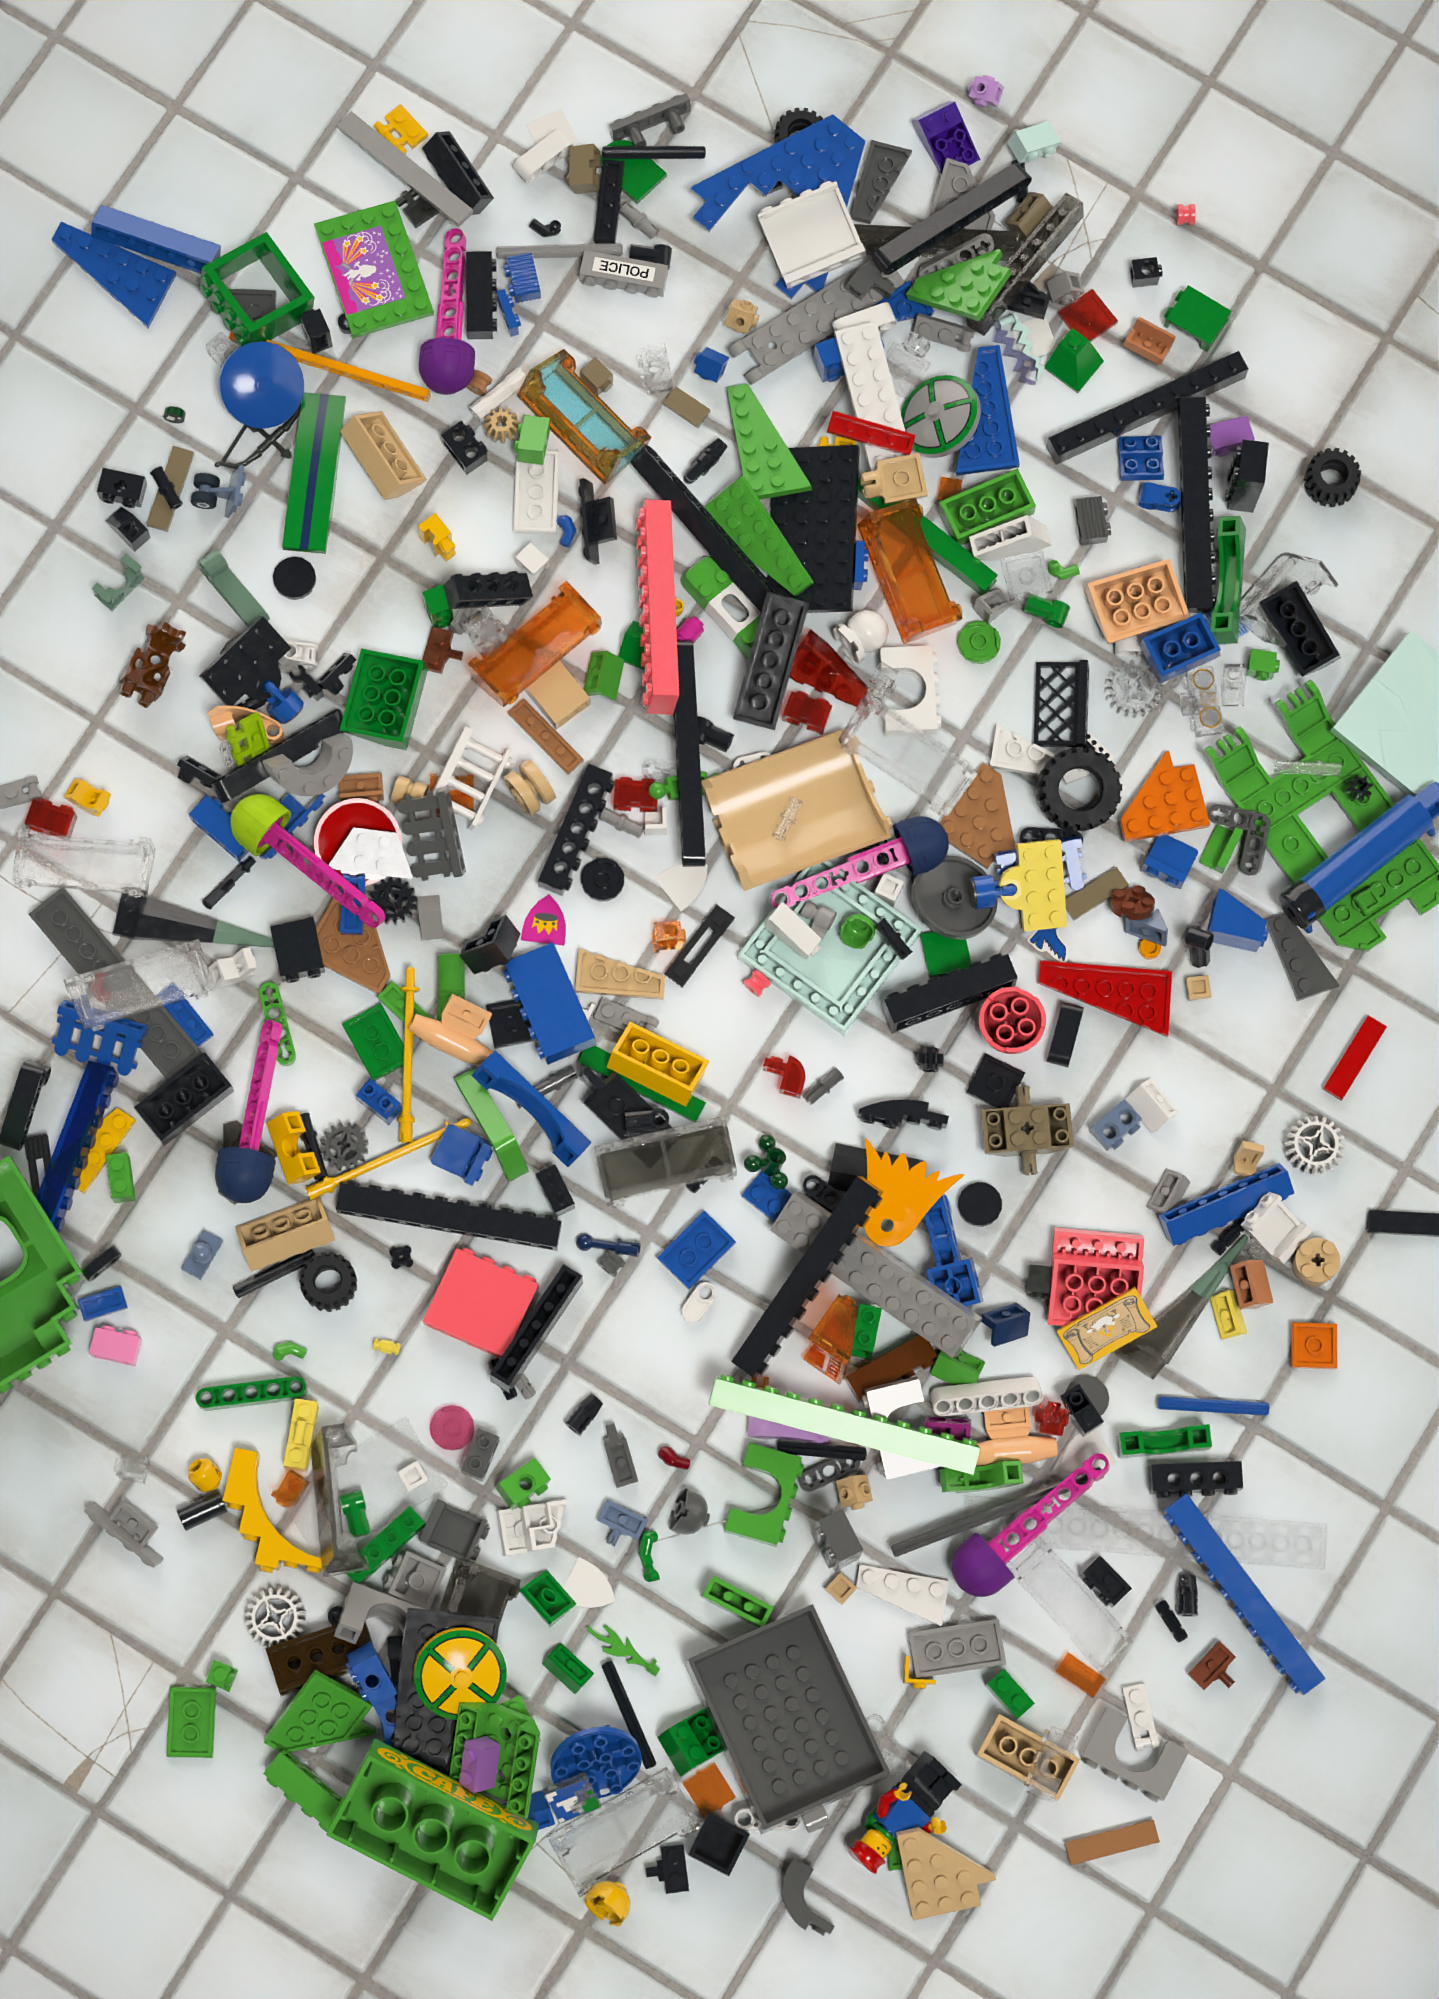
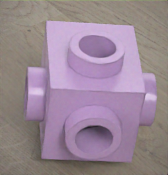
M975 76L974 82H971L969 86V97L975 101V105L980 107H986L987 105L998 107L1004 86L995 81V78L991 76Z

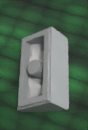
M477 608L458 609L449 626V631L462 635Z
M1166 1169L1146 1207L1159 1215L1178 1207L1190 1181L1185 1175Z

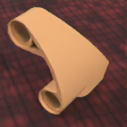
M216 706L207 713L215 735L222 742H227V726L234 725L235 729H237L235 723H238V721L254 712L261 714L270 745H275L284 740L281 724L258 711L239 706ZM273 729L279 731V734L274 737L269 736L268 733Z

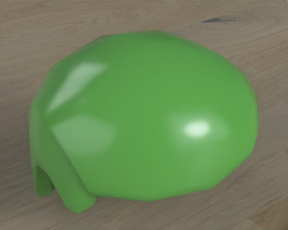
M863 914L850 915L842 924L840 938L845 945L854 949H862L873 939L875 924L869 917Z

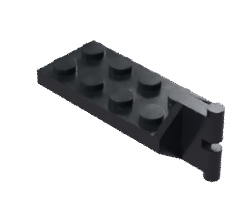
M587 1067L581 1073L579 1079L593 1091L583 1104L649 1169L681 1137L669 1124L663 1130L626 1132V1112L650 1111L654 1109L615 1071L604 1081L591 1068ZM659 1114L653 1116V1122L656 1125H663L665 1123V1120Z

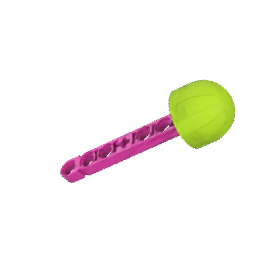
M254 794L245 797L235 806L231 814L233 836L252 855L258 856L271 846L350 912L358 915L359 919L369 927L376 928L385 921V913L372 900L369 901L366 895L284 829L290 820L291 812L276 799L263 794ZM286 844H289L294 852L289 851ZM303 857L308 859L310 866L306 865ZM337 885L343 888L344 893L338 890ZM354 899H357L360 902L361 907H358L355 904ZM371 912L377 916L378 921L372 918Z

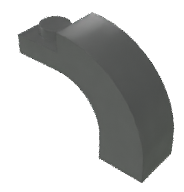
M794 1857L783 1879L782 1896L785 1908L792 1920L803 1930H806L809 1923L813 1924L812 1929L822 1936L825 1933L830 1935L835 1926L813 1913L806 1905L804 1899V1887L814 1869Z

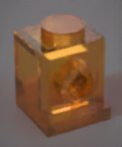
M680 921L654 922L651 935L655 953H659L660 950L682 948V943L686 942L685 929H681Z

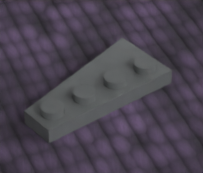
M871 140L850 216L852 220L867 224L872 223L910 158L912 150Z
M1285 913L1266 919L1267 928L1297 1002L1339 987L1336 979L1299 928Z

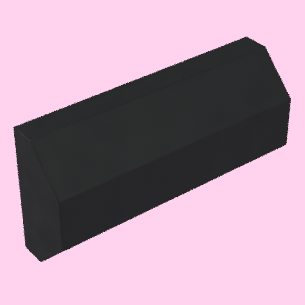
M836 1143L828 1184L837 1190L848 1191L857 1176H862L867 1180L866 1149ZM876 1151L882 1160L884 1152ZM888 1153L891 1165H893L899 1155ZM906 1157L909 1170L923 1161Z

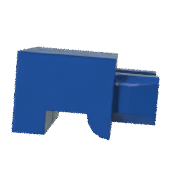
M370 1078L356 1094V1100L371 1112L373 1111V1114L388 1126L402 1111L401 1103Z

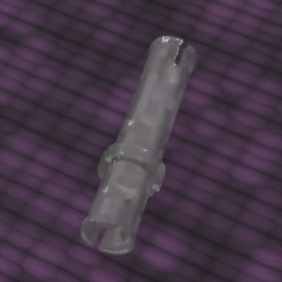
M1277 759L1274 762V773L1315 775L1316 777L1321 775L1340 777L1341 763L1321 762V760L1308 762Z

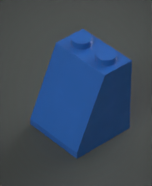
M1218 889L1213 900L1207 928L1208 932L1214 934L1213 943L1257 952L1259 947H1263L1264 942H1266L1269 929L1265 928L1267 922L1265 919L1224 889Z

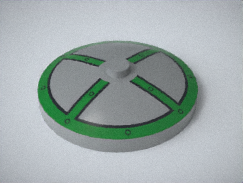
M952 375L936 376L921 383L908 396L901 410L905 432L916 435L912 450L929 458L947 456L963 447L976 431L981 415L980 400L976 391L965 380Z

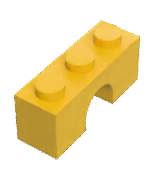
M299 1111L282 1113L266 1123L288 1185L304 1183L321 1173L314 1152L301 1153L299 1150V1136L306 1132Z

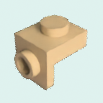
M1243 1141L1234 1155V1173L1246 1177L1255 1174L1256 1165L1264 1154V1146Z

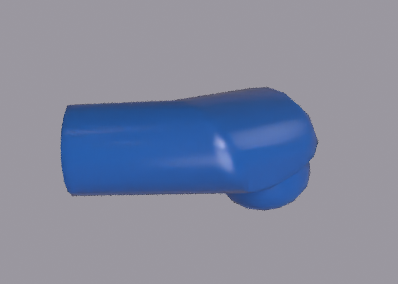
M567 515L559 516L557 525L562 527L564 531L560 544L569 548L576 534V528L571 517Z

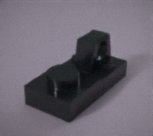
M343 653L316 683L321 689L328 690L331 694L337 695L344 688L338 677L350 672L354 667L353 663L356 659L350 653Z
M188 755L181 758L177 764L180 767L178 778L187 784L192 783L194 778L201 780L200 783L202 785L212 788L211 783L222 776Z

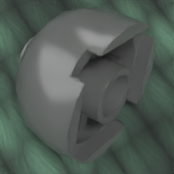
M684 1488L675 1500V1503H678L675 1512L671 1510L669 1529L678 1534L689 1535L698 1532L702 1526H706L710 1514L707 1513L708 1506L704 1497L694 1490Z

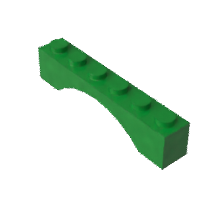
M1241 516L1219 517V586L1211 619V632L1218 644L1238 643L1246 527Z

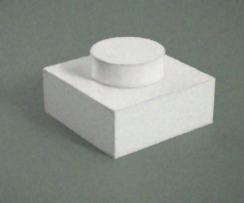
M418 1461L398 1471L409 1493L429 1481Z

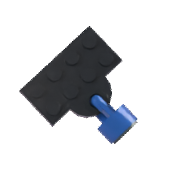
M259 616L199 675L225 706H233L244 694L249 698L257 700L266 699L269 702L267 711L280 724L290 722L303 709L304 702L291 688H287L282 692L279 689L282 678L281 671L276 663L291 647L264 616Z

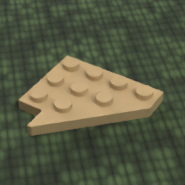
M919 1827L896 1832L913 1921L981 1906L977 1884L996 1880L993 1872Z

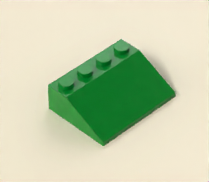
M361 648L340 731L383 746L407 750L428 672L425 662Z

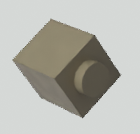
M596 357L580 370V379L597 396L602 392L606 393L613 386V374Z

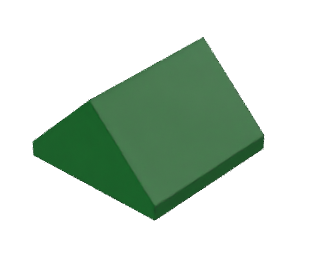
M633 621L625 632L618 657L622 658L624 663L645 670V666H641V654L644 653V647L640 646V636L643 634V627H640L639 622Z
M548 1570L519 1590L520 1594L549 1627H552L576 1605L575 1601Z

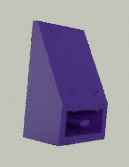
M948 101L911 120L920 141L941 175L947 158L966 163L968 166L981 160L955 101Z

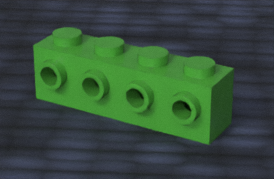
M286 1749L281 1751L263 1773L267 1777V1782L273 1787H279L285 1792L284 1796L289 1801L297 1802L302 1807V1812L310 1818L314 1817L320 1822L319 1826L327 1832L342 1797Z

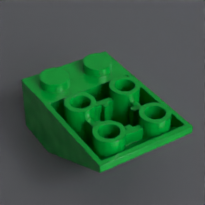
M705 1709L668 1728L657 1737L680 1777L723 1752Z

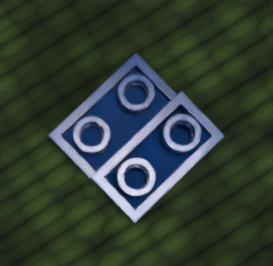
M1126 436L1118 438L1121 481L1164 480L1161 436Z

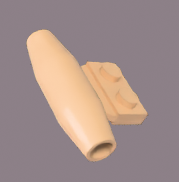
M454 994L450 996L442 1011V1021L415 1014L408 1027L410 1032L428 1045L466 1063L480 1066L493 1053L492 1050L475 1039L484 1031L492 1013Z
M1029 1407L983 1412L985 1430L991 1440L976 1444L981 1448L976 1463L977 1466L995 1464L1001 1461H1021V1464H1028L1058 1455L1056 1438L1028 1436L1031 1429Z

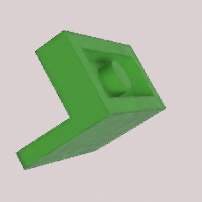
M608 651L592 652L584 685V691L587 695H602L610 700H616L624 660Z
M1217 825L1199 863L1223 874L1243 830L1235 827L1234 831H1231L1221 825Z
M941 1350L931 1375L951 1385L976 1383L985 1362L961 1351L959 1356L952 1358Z

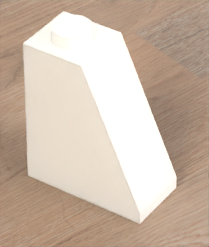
M781 902L769 917L765 928L805 960L810 955L814 957L821 949L819 944L822 939L784 902Z

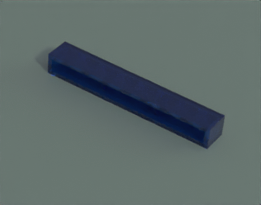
M89 1060L36 1197L58 1233L64 1228L66 1212L72 1207V1196L74 1191L79 1188L80 1175L82 1170L87 1167L89 1151L95 1146L97 1130L102 1127L103 1114L105 1109L110 1106L111 1093L113 1088L117 1087L119 1081V1074L114 1067Z

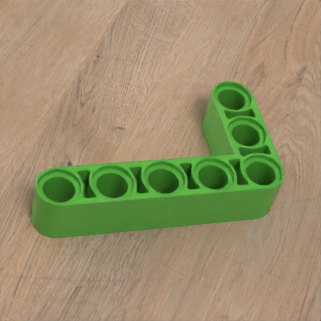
M473 1068L454 1078L491 1143L506 1178L511 1182L528 1173L529 1170L513 1133L489 1092L471 1076L475 1071Z

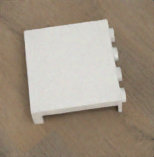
M831 181L825 182L814 191L811 189L806 190L795 199H784L780 202V205L765 207L760 211L761 213L757 214L787 289L866 256V251L860 241L836 181L833 183Z

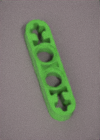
M266 982L259 990L266 1021L271 1019L269 1017L271 1009L277 1008L281 1011V1016L278 1019L271 1020L279 1022L282 1025V1029L287 1033L286 1037L278 1042V1045H285L287 1052L292 1053L289 1056V1060L285 1061L284 1058H280L283 1055L281 1046H279L276 1059L280 1065L290 1066L295 1062L296 1053L280 991L276 984ZM267 988L276 991L272 994L274 1003L270 1004L268 996L263 995L267 992Z

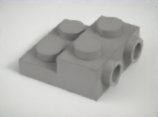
M401 1550V1553H396L392 1560V1565L395 1566L392 1574H387L383 1581L384 1593L429 1610L446 1572V1568L409 1551Z

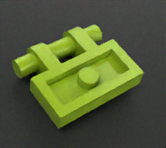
M257 712L238 721L240 729L237 731L234 725L226 727L227 742L231 744V755L236 761L237 766L245 763L244 757L248 756V758L252 759L270 748L261 714ZM243 740L245 744L242 747H240L239 741Z

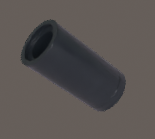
M219 1491L177 1510L186 1531L228 1512Z

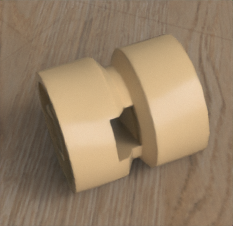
M398 776L393 788L391 803L398 805L401 800H405V795L411 794L412 798L427 796L429 785L419 781L412 783L411 779Z

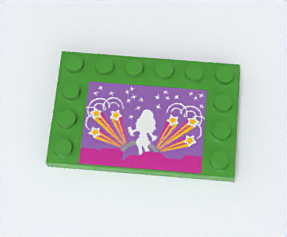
M396 201L314 223L352 339L434 315V310Z

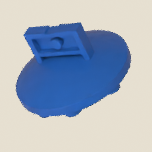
M610 1725L594 1727L579 1731L565 1738L551 1757L550 1773L555 1786L559 1790L586 1779L588 1783L583 1784L584 1789L574 1793L578 1799L596 1797L598 1800L612 1794L621 1793L623 1788L633 1781L640 1770L642 1755L637 1741L629 1733L610 1727ZM609 1788L610 1793L601 1795V1789ZM592 1790L593 1793L588 1795L587 1791Z

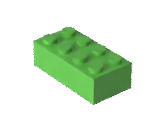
M1017 468L940 501L938 512L951 538L960 545H964L970 542L969 537L1026 515H1034L1036 504Z

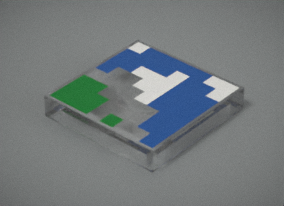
M586 1773L542 1789L544 1797L559 1824L602 1807Z

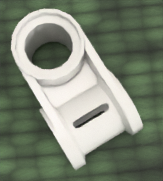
M286 641L291 647L289 650L291 657L284 655L278 661L280 664L295 667L302 665L305 669H316L318 667L316 651H318L319 646L317 644Z

